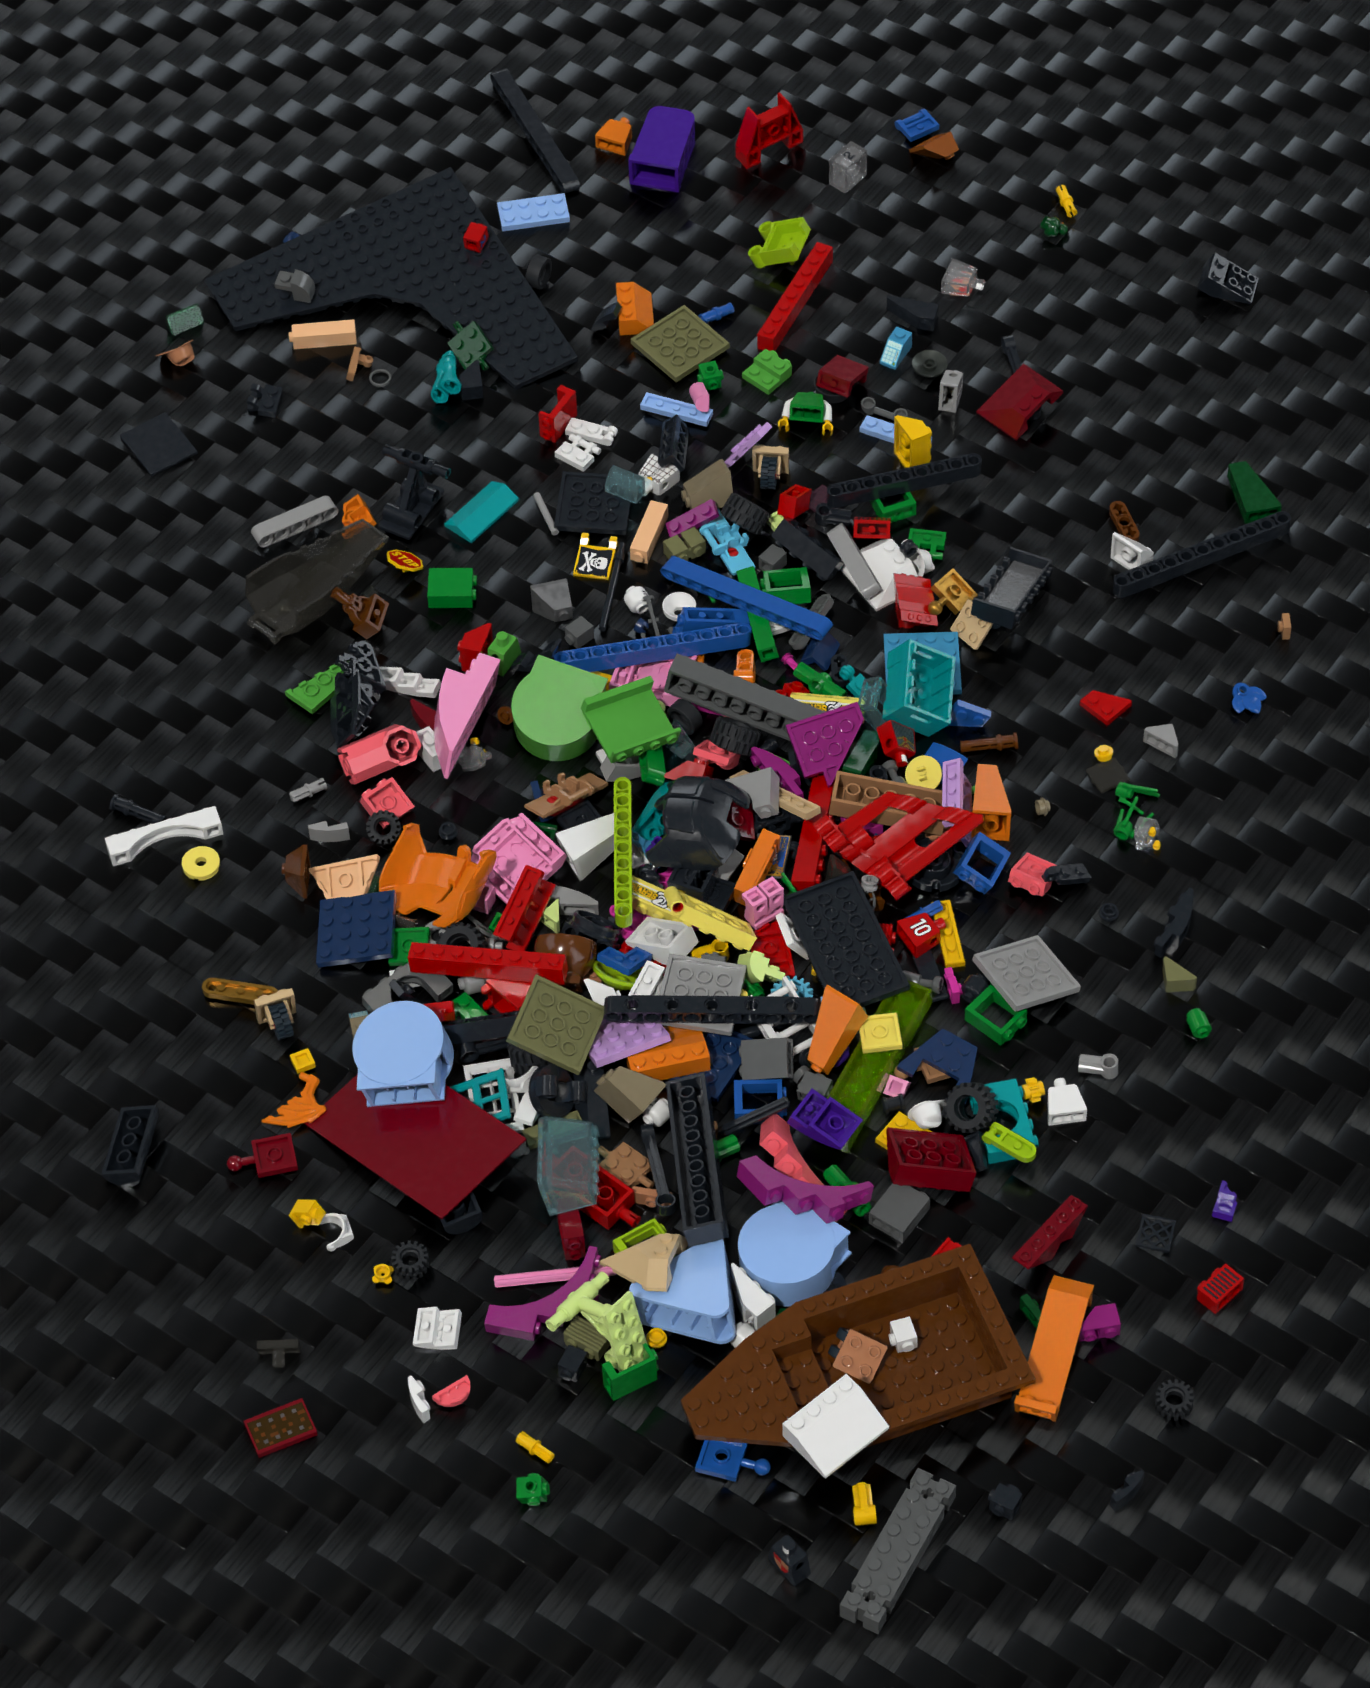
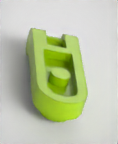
M993 1122L989 1127L990 1130L982 1136V1140L986 1144L994 1145L1021 1162L1028 1163L1036 1157V1147L1032 1142L997 1122Z

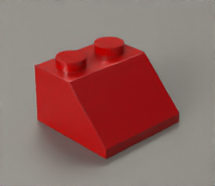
M491 623L465 633L463 639L459 641L457 650L460 651L459 663H461L462 671L470 670L472 660L476 659L479 653L488 655V648L493 642Z
M694 758V762L688 760L665 773L664 778L676 780L682 776H709L711 778L714 767L709 766L710 762Z

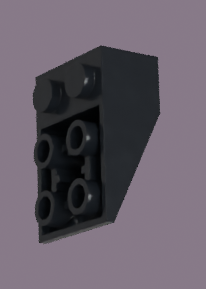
M1214 253L1203 266L1197 289L1211 297L1251 304L1259 278Z

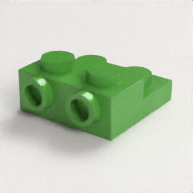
M764 349L754 358V363L742 373V378L769 395L792 376V365L788 359L782 360L779 358L774 350Z

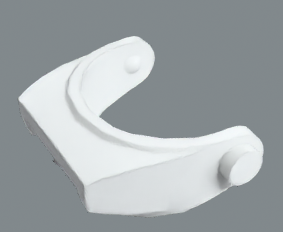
M532 1066L525 1075L513 1079L515 1072L513 1067H507L504 1072L507 1093H526L530 1078L538 1067Z
M337 1213L324 1215L320 1224L335 1223L342 1228L338 1239L326 1246L328 1251H334L336 1248L354 1239L346 1215Z

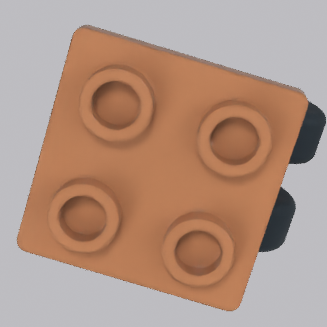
M840 1327L836 1334V1337L840 1339L838 1346L832 1344L828 1350V1354L835 1358L833 1367L870 1384L887 1350V1346L853 1329L848 1330Z

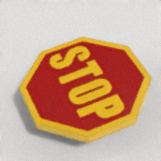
M397 549L387 552L388 562L396 568L403 569V573L423 569L422 560L410 552Z

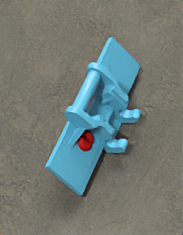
M717 508L719 517L704 524L699 530L712 547L713 554L721 557L731 575H736V571L751 566L755 568L754 563L743 548L747 546L748 535L743 533L741 537L738 532L740 526L735 523L730 526L719 508Z

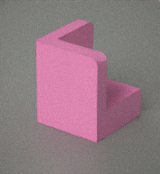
M485 884L473 910L489 914L496 901L495 886Z

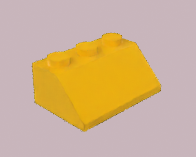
M899 415L894 416V453L903 466L907 468L930 463L932 460L930 454L932 431L930 427L926 426L922 420Z

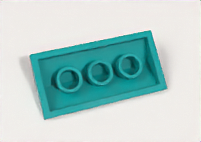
M491 481L444 523V526L472 543L516 504L519 498L506 484Z

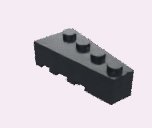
M783 518L771 535L776 539L774 542L782 548L786 547L789 550L788 553L795 559L799 558L802 560L804 567L817 572L815 575L821 580H833L843 566V561L825 547L823 549V544L818 539L812 536L809 537L810 532L806 528L798 526L800 523L797 520Z

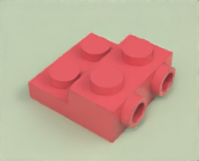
M710 740L700 743L694 747L693 755H696L700 760L710 762L709 764L716 763L721 768L727 770L736 767L740 759L739 754L722 749Z
M393 777L388 780H381L376 785V788L373 790L367 789L361 795L360 803L370 816L374 812H379V810H388L399 819L415 807ZM387 821L379 822L383 829L390 825Z
M1027 852L1011 869L1008 882L1016 888L1020 887L1028 890L1032 895L1043 897L1051 888L1052 881L1044 882L1041 876L1046 871V868L1057 865Z

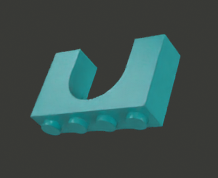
M1010 1079L985 1084L984 1087L988 1086L991 1088L990 1093L994 1092L996 1095L994 1100H998L999 1105H996V1109L1009 1113L1017 1121V1125L1011 1131L1032 1142L1035 1147H1038L1037 1136L1032 1133V1119H1028L1027 1103L1022 1100V1097H1024L1022 1086H1018L1017 1080ZM969 1096L973 1115L977 1114V1101L972 1096ZM984 1142L988 1164L1016 1159L994 1145Z

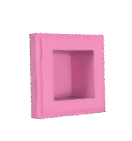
M890 1075L883 1093L892 1097L902 1093L904 1097L911 1082Z

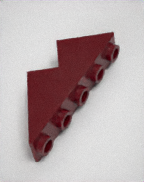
M1070 1195L1015 1253L1012 1259L1027 1269L1052 1260L1061 1242L1073 1237L1088 1205Z

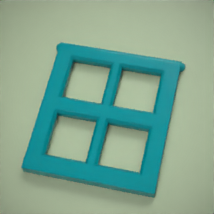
M503 1068L450 1087L458 1093L472 1088L473 1103L483 1110V1104L500 1098L502 1111L492 1116L499 1121L511 1117ZM497 1079L499 1092L482 1098L480 1085Z

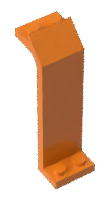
M1056 1275L1053 1276L1028 1359V1364L1035 1377V1383L1020 1388L1019 1396L1016 1395L1014 1402L1016 1412L1020 1411L1056 1422L1087 1306L1090 1307L1092 1303L1094 1285Z

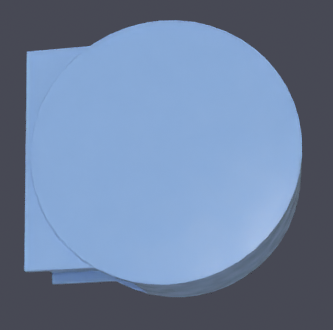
M413 1001L388 1003L370 1013L358 1027L352 1046L354 1061L358 1067L357 1091L363 1092L367 1099V1107L445 1100V1082L453 1065L454 1050L452 1042L437 1015L427 1006Z
M780 1200L753 1214L743 1225L738 1238L739 1264L752 1281H757L766 1294L769 1293L773 1296L776 1306L789 1307L795 1302L822 1294L828 1289L838 1267L852 1254L848 1250L850 1231L835 1221L826 1224L812 1209L795 1215Z

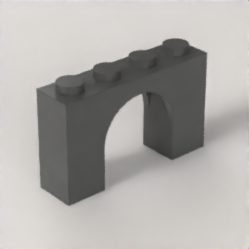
M408 962L404 966L397 967L391 976L381 979L375 988L368 989L362 996V1003L369 1013L383 1005L392 1003L391 997L394 990L390 987L389 983L393 979L402 984L413 983L422 986L436 1002H441L453 993V983L445 975L411 972Z

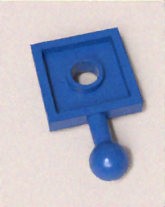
M704 1440L695 1472L736 1482L741 1466L754 1469L758 1475L763 1476L769 1473L771 1465L768 1460L763 1458L757 1461L744 1458L748 1443ZM719 1453H724L727 1455V1458L725 1460H718L716 1456Z

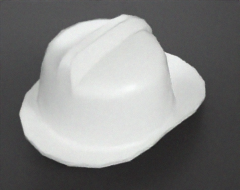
M918 549L913 556L909 557L918 576L923 577L924 574L935 569L931 554L927 550Z
M944 1100L918 1103L909 1110L908 1118L915 1121L921 1129L938 1127L942 1122L941 1112L943 1111V1106H946L947 1103Z

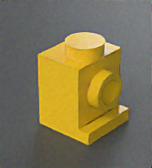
M298 1199L289 1217L299 1228H303L304 1225H319L326 1212L316 1200Z

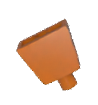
M622 117L620 121L609 119L595 134L596 148L625 156L632 139V126L625 117Z

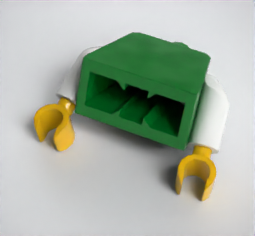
M798 392L795 397L785 402L781 416L783 419L778 421L779 431L782 426H785L786 432L789 431V419L825 422L822 434H825V430H830V436L832 435L833 425L830 423L832 422V407L826 400H823L822 394Z

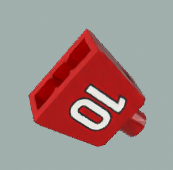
M927 913L897 921V934L915 958L920 957L939 944L940 930L946 928L943 918L933 921Z

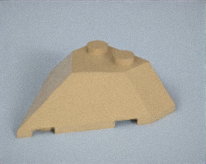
M658 1234L602 1259L599 1263L604 1267H611L614 1273L628 1281L641 1284L642 1288L646 1291L667 1292L672 1281L670 1270L672 1259L675 1254H680L686 1250L688 1242L686 1237L680 1234Z

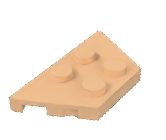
M375 854L309 868V872L314 876L317 885L324 892L326 899L364 895L369 891L380 856Z

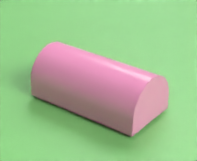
M696 382L691 385L689 394L699 411L708 412L709 394L703 382Z

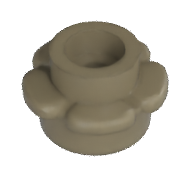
M1043 797L1035 801L1037 814L1046 816L1050 811V803Z

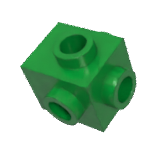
M716 361L698 364V382H703L707 391L721 388V380H724L722 370L718 369Z
M531 1473L527 1477L517 1478L516 1498L522 1504L537 1506L540 1505V1502H547L550 1486L540 1474Z

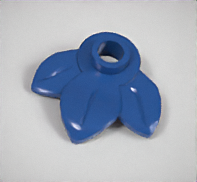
M1237 683L1232 689L1234 697L1232 706L1237 713H1241L1245 708L1253 713H1260L1261 701L1267 698L1264 691L1255 686L1249 687L1245 683Z

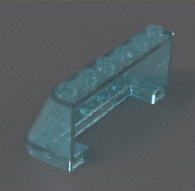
M544 1116L538 1119L537 1181L549 1216L597 1204V1195L600 1194L597 1185L599 1183L597 1173L599 1171L597 1161L599 1160L597 1150L599 1148L597 1138L599 1137V1130L597 1125H593L592 1122Z

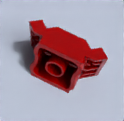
M893 573L895 608L899 627L938 626L937 615H932L928 611L929 603L934 601L933 591L930 589L931 580L922 576L916 577L904 573Z

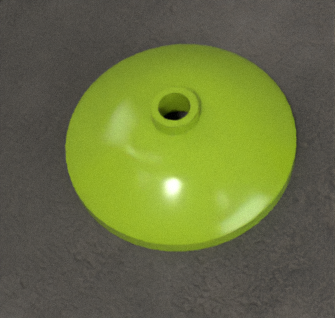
M597 960L593 964L595 974L616 991H630L642 970L640 968L627 976Z

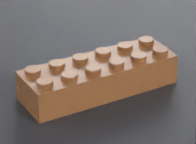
M837 771L829 814L848 818L887 791L916 797L928 803L942 806V790ZM887 808L870 822L892 826L908 813L895 808ZM938 820L924 832L941 836L944 829L942 820Z

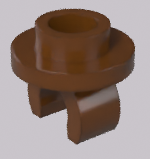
M509 706L499 708L497 716L500 722L506 725L512 723V709Z

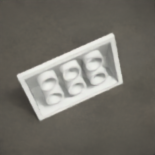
M847 1374L782 1423L783 1437L825 1479L889 1429V1425L861 1387Z

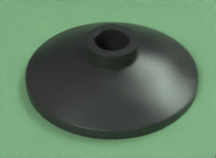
M925 350L914 356L912 367L920 376L928 378L937 377L947 369V359L938 351Z

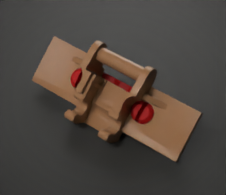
M562 772L558 774V785L554 784L550 787V781H544L543 794L545 795L525 804L524 807L543 819L548 816H556L583 802L586 797L604 789V787L608 786V782L592 773H588L580 778L570 776L565 780V773Z

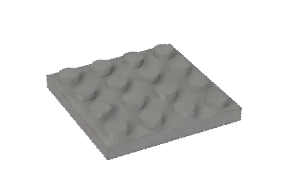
M1038 935L973 955V962L1015 1012L1077 993L1081 988L1080 984Z
M669 953L659 995L741 996L747 965ZM656 1023L664 1026L732 1036L734 1027L733 1023Z

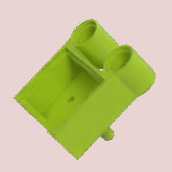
M804 217L764 222L758 229L765 240L764 246H753L749 249L748 255L756 268L786 262L794 265L800 256L811 229Z

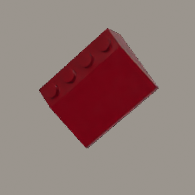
M887 1127L888 1165L893 1184L970 1192L976 1176V1170L963 1135Z

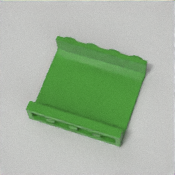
M651 676L583 700L581 710L611 763L622 762L628 757L639 756L648 750H656L667 743L673 744L679 738L680 727L673 729L651 690L654 683Z

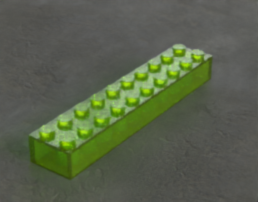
M908 980L910 990L882 1000L874 1015L897 1012L902 1049L863 1054L860 1040L827 1097L828 1099L831 1096L863 1119L841 1151L849 1153L883 1092L889 1076L893 1074L895 1067L898 1065L931 1006L932 989Z

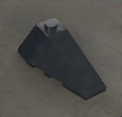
M591 1059L585 1060L579 1075L567 1071L572 1081L586 1082V1103L574 1104L573 1107L575 1111L578 1110L590 1140L611 1138L607 1103L594 1092L598 1086L596 1082L604 1074L603 1066L597 1068Z

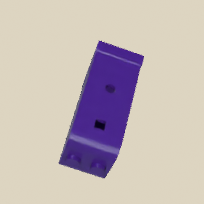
M656 106L649 110L632 154H630L628 159L630 184L673 192L680 191L681 182L695 145V117L692 112L665 106Z

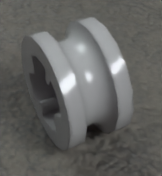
M862 876L861 887L864 891L874 892L878 889L879 879L876 876Z

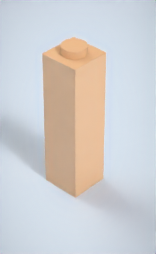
M355 320L293 324L292 332H289V342H293L294 349L357 344Z
M650 501L630 546V560L648 564L667 521L668 504Z

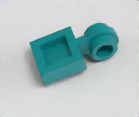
M844 665L841 667L839 675L842 679L850 681L846 688L855 697L862 698L873 686L861 673L854 677L855 670L852 666Z

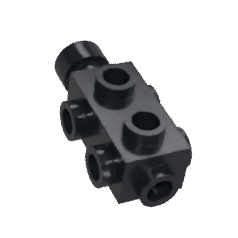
M780 807L779 814L769 818L761 819L758 814H755L753 816L755 840H758L756 838L757 834L761 833L763 828L781 835L785 830L790 829V824L795 822L797 824L801 823L804 819Z

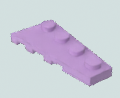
M768 422L763 426L759 424L730 450L732 454L724 461L727 467L732 466L772 426Z

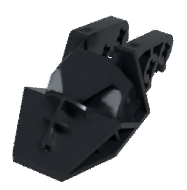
M366 641L354 642L348 646V651L354 653L355 656L343 653L335 661V665L340 666L343 673L338 672L336 674L335 695L330 699L331 733L338 748L345 746L351 739L355 740L371 724L369 713L378 704L380 694L386 689L374 650Z

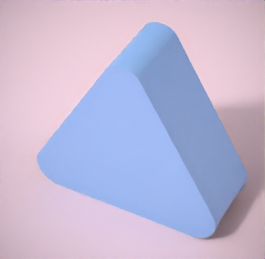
M723 1239L692 1246L675 1256L670 1264L672 1281L667 1292L646 1291L642 1288L641 1284L637 1282L631 1283L629 1290L635 1298L642 1325L660 1328L665 1331L716 1344H726L735 1338L736 1323L731 1269Z

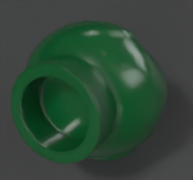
M1045 216L1040 224V228L1044 230V234L1047 237H1055L1058 234L1065 235L1068 232L1067 225L1063 222L1060 223L1058 217L1050 218Z

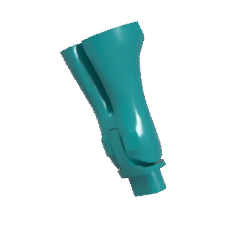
M451 350L442 355L436 366L437 377L431 390V397L435 403H445L448 401L449 393L458 394L461 390L462 384L456 375V357Z

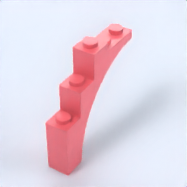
M777 1113L769 1116L761 1124L759 1145L774 1156V1168L791 1178L807 1183L824 1185L799 1153L792 1139L789 1124Z

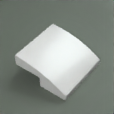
M438 1307L418 1308L413 1345L427 1349H457L462 1312L459 1309L440 1311Z

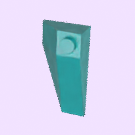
M669 782L663 783L653 794L632 828V832H638L645 841L654 840L656 836L660 837L663 835V810H657L654 804L661 796L668 792L667 783Z

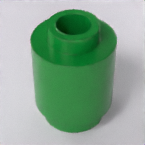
M1195 1008L1187 1013L1186 1020L1193 1036L1196 1038L1207 1037L1212 1027L1205 1012Z

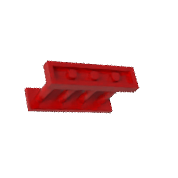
M525 865L493 932L495 937L508 941L507 949L515 951H526L556 887L555 884L542 879L545 874L542 870L529 865Z

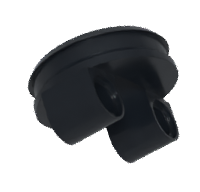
M576 910L573 912V918L569 922H565L561 933L571 934V930L574 929L575 935L582 937L588 935L598 939L596 942L597 955L604 950L605 945L619 950L618 936L622 933L621 928L602 916L588 911Z
M555 1064L541 1066L533 1072L528 1086L529 1099L533 1108L546 1119L561 1118L571 1111L574 1104L586 1103V1082L572 1081L569 1073L564 1068Z

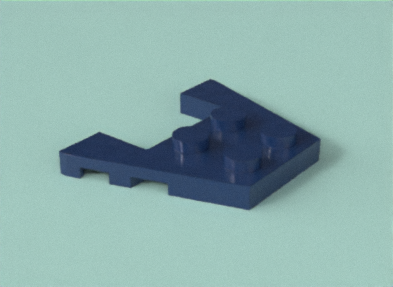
M941 1029L900 1062L897 1070L913 1078L921 1063L924 1062L957 1080L956 1085L971 1083L978 1047L945 1029Z

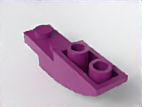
M757 747L751 748L752 756L750 759L755 767L758 766L760 770L771 767L779 776V787L804 798V794L800 789V776L789 764L766 750Z

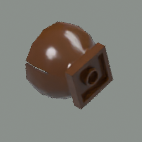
M564 933L539 935L535 941L534 952L566 955L568 973L565 985H558L573 992L583 993L584 985L582 979L593 967L597 955V943L589 938Z

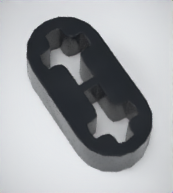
M836 654L831 658V678L833 683L839 687H844L847 685L848 680L838 679L841 667H838L837 662H841V667L848 665V660L845 655Z

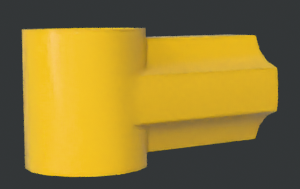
M715 939L709 945L693 948L690 952L691 957L701 958V955L706 952L708 954L718 952L720 955L727 956L726 962L730 957L728 942H722L718 939Z
M865 1482L857 1483L852 1486L855 1526L877 1524L876 1509L872 1502L870 1484Z

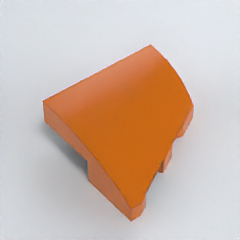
M359 494L343 504L344 516L342 517V523L344 524V531L341 532L343 538L358 535L377 524L366 502Z

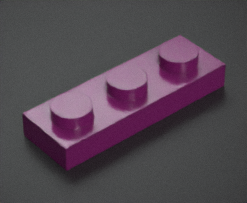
M710 499L665 523L670 538L675 535L681 537L680 533L693 527L697 529L718 518L719 513L716 503Z

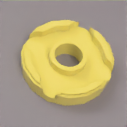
M198 846L192 848L182 858V869L190 879L194 880L195 878L199 879V881H204L212 878L219 871V855L210 847ZM200 861L206 862L203 866L196 865Z

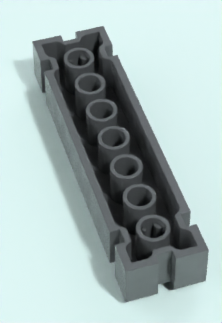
M917 1468L910 1481V1489H905L853 1580L852 1592L847 1591L840 1603V1617L853 1623L860 1620L863 1622V1628L876 1634L880 1633L886 1622V1612L891 1613L943 1521L944 1510L948 1511L956 1497L955 1484L944 1479L936 1482L933 1480V1474Z

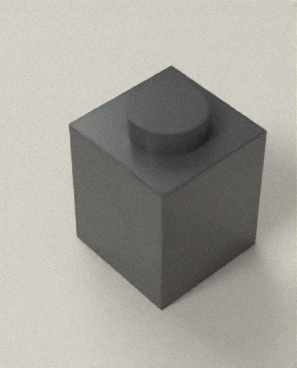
M774 544L759 556V569L762 571L779 570L787 565V552Z
M582 616L565 627L566 642L577 649L594 638V626Z

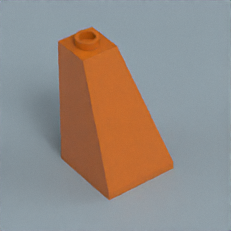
M978 764L972 812L982 814L983 822L971 831V838L978 832H981L992 840L1009 841L1011 808L997 765Z
M826 985L807 1058L814 1071L819 1074L824 1072L827 1075L868 1018L860 1004L829 985Z

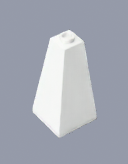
M614 813L556 833L560 848L567 855L566 860L580 881L614 851Z

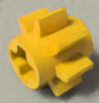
M1035 1077L1025 1079L1026 1084L1021 1085L1024 1099H1029L1032 1103L1041 1101L1040 1096L1045 1095L1043 1082L1041 1080L1037 1081Z

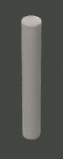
M536 492L533 497L552 535H557L559 531L554 528V521L540 493Z

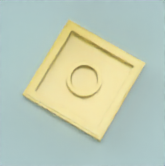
M897 1012L869 1015L859 1029L863 1054L902 1049Z

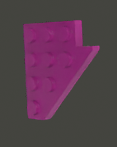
M858 702L786 725L785 728L804 779L823 773L828 788L832 786L836 773L840 770L864 721Z

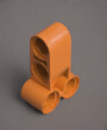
M749 649L741 650L737 654L734 676L755 683L756 666L754 653Z

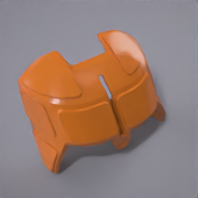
M415 823L406 824L403 826V831L383 867L379 879V892L395 890L397 894L396 912L408 915L418 908H423L441 915L433 921L432 925L441 928L452 926L451 924L458 923L465 918L475 907L488 876L494 867L497 857L496 851L488 849L479 852L481 859L478 864L471 861V849L467 845L458 847L457 856L430 853L426 851L420 835L419 825Z

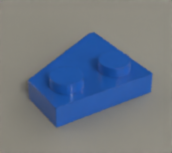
M957 700L952 705L951 724L948 726L983 727L990 719L991 711Z

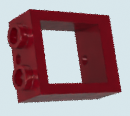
M576 1194L555 1198L557 1220L565 1260H579L585 1257L586 1253Z

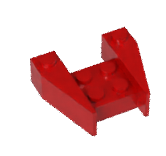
M780 92L778 93V106L758 115L750 107L746 109L735 145L736 158L746 169L761 163V150L782 141L790 149L803 142V128L791 103Z

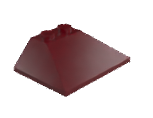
M1023 363L976 412L1017 441L1028 429L1027 420L1046 401L1053 404L1064 392Z

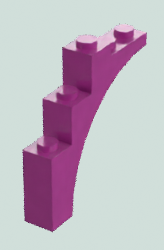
M756 1155L739 1161L737 1172L739 1180L764 1206L782 1200L795 1215L812 1209L826 1224L843 1218L845 1210L870 1202L874 1188L870 1181L847 1186H824L807 1183L778 1172Z
M589 1246L585 1259L577 1272L564 1286L553 1294L524 1305H489L484 1323L486 1332L534 1341L536 1334L539 1335L541 1323H545L546 1320L556 1313L557 1307L567 1299L568 1295L576 1291L584 1282L591 1281L596 1277V1274H594L595 1268H599V1261L601 1260L597 1247ZM599 1294L594 1299L597 1302H599Z

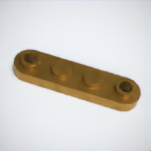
M208 978L202 984L203 994L208 998L255 1005L254 1000L258 999V997L271 995L278 991L272 986L219 978Z

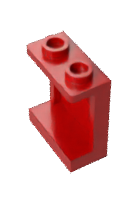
M563 385L557 388L558 404L551 413L539 412L540 436L554 443L564 433L571 418L577 416L576 391Z

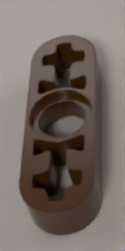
M1121 501L1112 502L1109 514L1119 534L1138 542L1140 533L1126 505ZM1127 521L1129 524L1121 525L1120 522Z

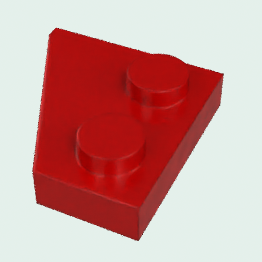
M1092 690L1080 700V706L1108 726L1132 706V701Z

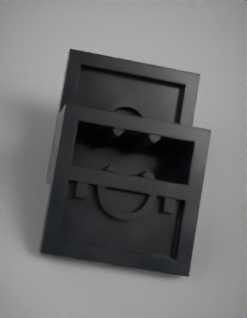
M674 868L667 881L668 887L674 886L678 890L684 891L685 894L724 912L734 896V887L736 885L734 882L719 878V868L713 870Z

